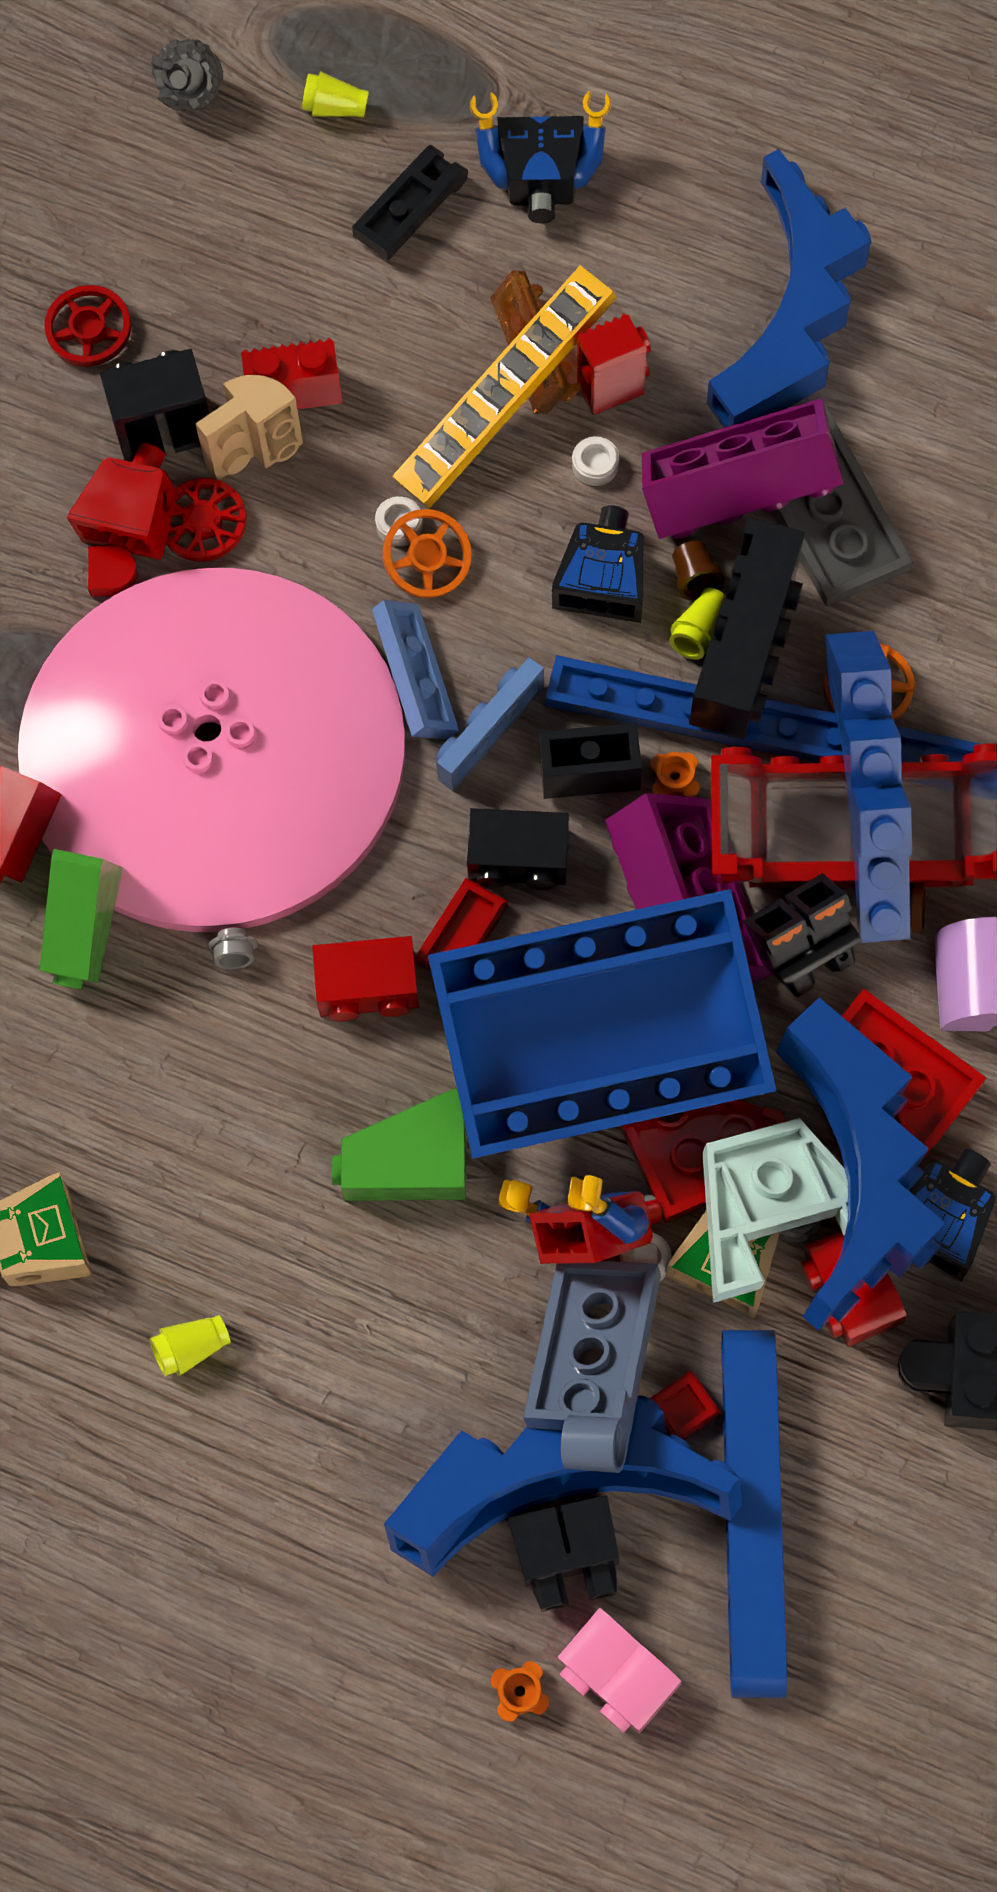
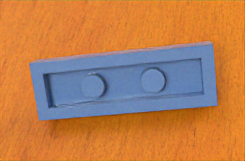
M383 600L372 609L411 735L413 737L447 740L457 733L459 728L419 604Z
M528 657L519 669L516 667L510 668L500 680L497 687L498 693L488 704L483 701L476 706L467 720L468 727L457 739L454 736L450 737L437 753L436 764L439 782L454 792L544 688V668Z

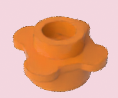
M670 752L665 755H655L650 761V769L655 773L652 793L673 796L683 795L684 797L697 796L700 791V784L695 780V769L698 766L696 756L689 752ZM678 773L680 777L677 780H673L670 775Z
M527 1661L523 1664L522 1668H514L509 1671L499 1668L493 1672L490 1682L492 1687L498 1692L500 1704L497 1708V1713L502 1720L513 1722L518 1715L529 1712L541 1715L548 1709L549 1698L542 1692L540 1684L543 1672L537 1663ZM518 1686H522L525 1689V1694L522 1697L515 1695V1689Z

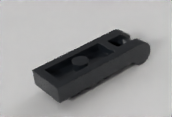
M433 145L427 146L352 226L353 237L389 261L452 192H457L464 185L468 177V169L458 162L451 164L444 159L442 151ZM435 174L438 178L436 181H433L427 175Z

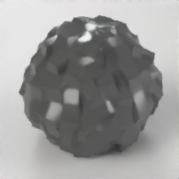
M174 39L162 48L157 56H152V75L155 77L157 89L160 90L158 99L163 104L173 110L189 109L190 111H195L207 106L210 100L216 97L218 94L217 88L223 80V70L220 64L221 61L216 54H213L209 45L201 43V41L196 39L182 41Z

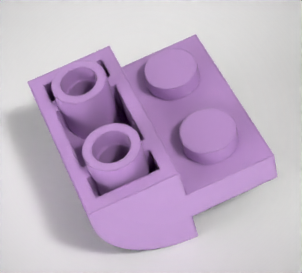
M997 917L973 918L951 923L939 929L934 935L940 1031H990L994 1025H997Z

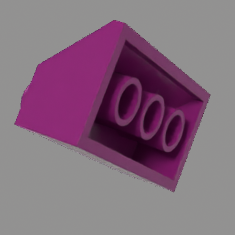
M823 398L642 453V490L659 539L668 536L676 539L687 537L696 532L699 527L715 522L718 525L731 524L741 519L743 514L759 509L763 511L778 510L786 506L789 500L806 495L812 498L825 496L831 493L836 486L843 485L841 466Z
M645 793L605 820L612 839L613 850L618 856L627 882V891L633 900L636 910L731 889L752 983L766 980L772 976V973L762 964L744 925L743 920L751 916L740 883L721 884L712 882V804L710 799ZM721 832V854H729Z

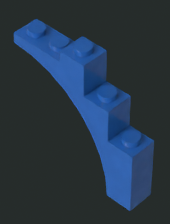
M780 149L763 158L761 184L778 211L787 238L790 279L781 305L761 338L736 363L709 381L707 406L723 428L784 410L825 387L830 359L826 349L819 341L846 326L851 299L841 280L867 265L871 237L866 226L860 220L855 221L846 208L830 216L829 208L824 199L819 195L814 196L805 184V178L799 166L793 161L789 163Z
M874 631L825 634L827 683L837 718L847 783L855 869L857 930L862 940L860 943L910 939L909 855H912L911 805L902 786L901 736L892 718L891 668Z
M820 997L787 1027L776 1050V1053L804 1081L825 1112L840 1146L848 1183V1221L840 1257L831 1276L815 1295L803 1315V1318L818 1331L832 1317L840 1323L853 1310L861 1299L855 1293L865 1283L873 1289L889 1270L900 1278L912 1264L922 1269L941 1247L935 1241V1238L945 1225V1222L909 1191L924 1174V1171L918 1166L929 1150L894 1119L908 1101L902 1094L912 1076Z
M639 1395L637 1397L626 1460L620 1473L565 1469L561 1459L562 1430L526 1427L505 1454L492 1441L486 1438L477 1440L461 1430L387 1519L384 1527L391 1551L433 1577L463 1546L494 1524L532 1506L571 1495L610 1491L656 1494L695 1504L732 1521L743 1506L740 1478L724 1462L719 1460L711 1462L695 1453L691 1446L680 1437L675 1435L667 1437L664 1412L652 1399Z

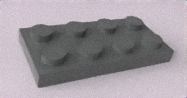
M828 408L826 411L841 466L843 485L836 486L831 493L825 496L812 498L806 495L789 500L786 506L774 510L782 526L805 532L800 560L825 607L911 571L913 565L911 557Z

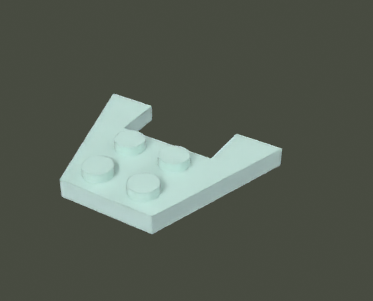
M800 1118L706 1144L702 1155L713 1303L762 1288L765 1280L748 1241L834 1216L843 1235H845L848 1221V1183L845 1169Z

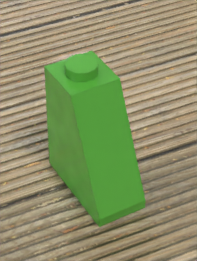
M53 849L40 971L54 974L52 984L82 990L84 980L99 982L123 867L102 858Z
M457 1088L342 1138L341 1155H332V1185H341L344 1201L466 1200V1127Z

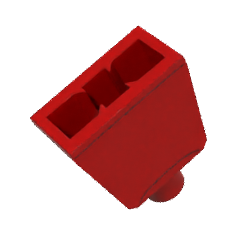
M141 443L132 462L108 457L101 462L67 516V520L82 542L98 546H120L132 554L158 560L162 559L176 505L177 491L167 473L161 469L166 455L160 448L148 443Z

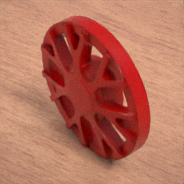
M212 478L190 480L175 488L177 500L186 494L193 502L187 508H183L176 503L173 517L183 516L184 523L179 526L170 527L166 542L168 548L179 557L195 562L212 561L232 551L241 541L247 526L246 509L237 491L227 483ZM200 489H213L211 499L199 500ZM227 497H230L236 504L223 511H219V508L216 506ZM237 511L239 513V516L232 515ZM222 520L238 523L234 533L221 529ZM186 532L194 538L187 549L177 544ZM216 536L220 546L205 551L202 540ZM223 537L228 538L225 543L222 542ZM200 546L201 551H194V549Z

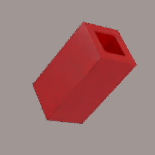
M1 765L0 884L4 876L22 883L62 794L38 780Z

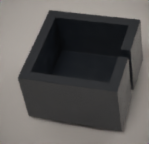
M192 348L183 351H166L156 358L137 363L124 362L115 365L110 370L99 372L124 460L132 462L141 443L154 445L160 448L166 455L155 415L161 413L165 415L175 453L201 447L196 423L209 415V410Z

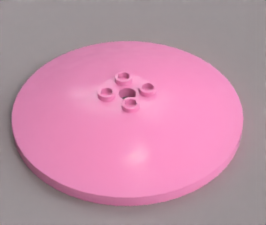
M201 568L170 573L136 584L94 608L69 630L46 659L32 685L20 726L18 761L20 774L38 780L62 794L42 838L49 853L52 855L53 849L102 858L123 867L114 908L115 911L140 922L166 929L187 932H219L226 928L246 929L291 915L316 902L336 888L359 866L380 838L394 810L402 784L406 740L402 708L390 671L373 642L344 611L314 591L279 576L237 568ZM213 722L221 727L219 736L212 741H201L195 737L196 729L203 723Z

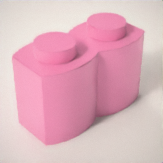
M601 1608L597 1610L557 1657L558 1661L565 1666L559 1674L560 1677L581 1696H584L589 1689L605 1703L600 1713L622 1733H625L631 1726L640 1734L682 1684V1681Z

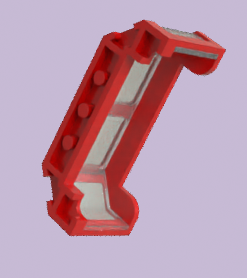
M985 743L974 745L973 753L964 755L961 762H949V756L944 754L922 755L919 757V762H901L902 786L911 805L912 855H909L910 888H913L914 883H925L926 888H958L973 886V880L994 879L997 881V744ZM727 747L721 749V755H711L712 882L721 884L749 882V888L797 889L823 873L841 889H856L851 820L843 756H824L820 758V763L800 764L799 757L778 756L771 758V764H761V758L752 756L751 749L747 747Z

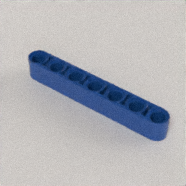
M722 1330L721 1366L724 1463L730 1466L740 1478L743 1506L732 1521L726 1519L731 1697L786 1698L787 1659L775 1330Z

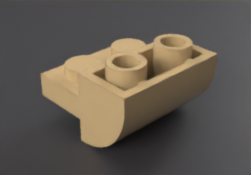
M245 375L225 382L223 386L227 402L196 423L206 469L217 480L222 479L228 474L233 475L240 472L254 456L267 469L277 461L283 462L292 457L299 446L303 444L296 398L280 382L261 375Z

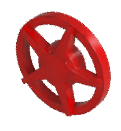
M83 285L64 292L51 304L45 317L44 329L51 349L59 358L72 365L89 368V366H96L110 361L123 350L131 334V318L126 304L115 292L101 286ZM83 296H99L107 299L98 308L93 306L79 307L73 301ZM67 304L72 312L69 318V327L53 333L54 320L58 312ZM114 305L119 308L123 316L121 332L107 327L105 320ZM74 339L79 344H82L83 356L65 351L57 342ZM102 339L116 341L107 350L92 355L93 345L99 343Z

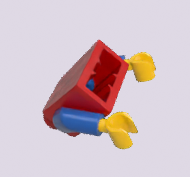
M586 1175L584 1181L571 1177L568 1203L550 1207L541 1200L530 1203L529 1199L533 1186L517 1180H504L499 1195V1204L502 1208L525 1214L526 1221L532 1225L540 1264L597 1263L651 1243L653 1238L651 1226L658 1224L662 1217L660 1204L653 1195L643 1196L640 1191L601 1194L602 1179L591 1175Z

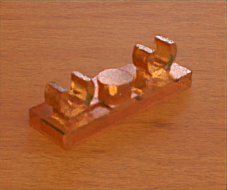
M512 270L490 298L508 346L543 307L539 306L537 299L544 292L543 288L536 284H530L526 271ZM561 361L530 395L529 401L534 414H548L559 400L570 401L580 391V384H571L567 380V375L573 370L572 363Z

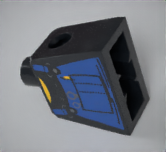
M604 506L601 509L598 525L581 522L575 526L553 581L552 609L641 623L643 610V534L639 531L626 529L629 517L627 510L619 506Z
M964 1149L953 1169L933 1159L923 1170L924 1174L918 1182L909 1190L945 1222V1225L935 1238V1241L941 1247L930 1259L929 1263L961 1282L973 1263L997 1197L992 1191L980 1185L991 1166L990 1161L971 1149Z

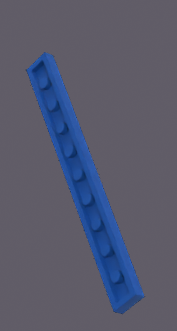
M558 655L555 657L545 697V706L624 723H637L638 726L738 747H747L752 750L780 756L799 757L800 760L820 763V758L824 756H843L835 713L767 699L760 724L751 722L746 738L743 740L689 725L692 701L697 684ZM896 726L901 736V762H919L920 756L928 754H944L949 756V762H961L964 755L973 753L974 745L980 744ZM997 773L977 777L972 783V796L997 801ZM945 780L904 781L954 792L953 785Z

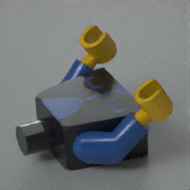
M591 91L585 94L583 108L589 114L588 124H584V116L497 117V125H493L492 116L498 109L497 97L490 92L492 109L487 114H482L477 110L475 95L472 97L470 111L475 118L479 119L480 127L476 128V137L481 167L497 188L507 190L508 199L511 204L528 205V218L532 222L543 224L554 220L555 205L571 204L574 201L576 189L585 187L600 167L606 127L602 125V118L611 109V99L607 93L605 95V106L599 112H593L589 108Z

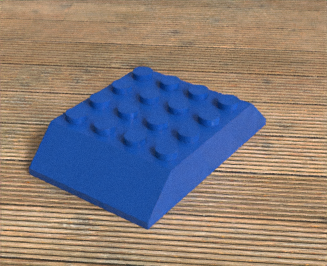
M731 889L428 955L472 1159L777 1091Z

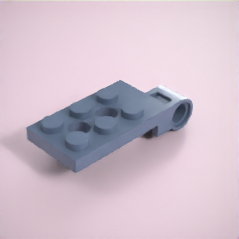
M612 1261L556 1264L523 1418L528 1428L562 1430L561 1459L565 1469L620 1473L624 1467L661 1278L657 1264ZM607 1303L613 1306L612 1311L604 1318L591 1319L587 1317L588 1312L597 1304ZM598 1348L604 1351L601 1359L594 1364L583 1365L578 1363L580 1355L588 1349Z

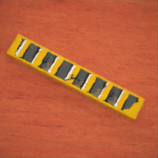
M580 265L395 472L392 477L396 482L430 509L577 344L579 331L586 333L587 329L591 328L617 299L614 291Z

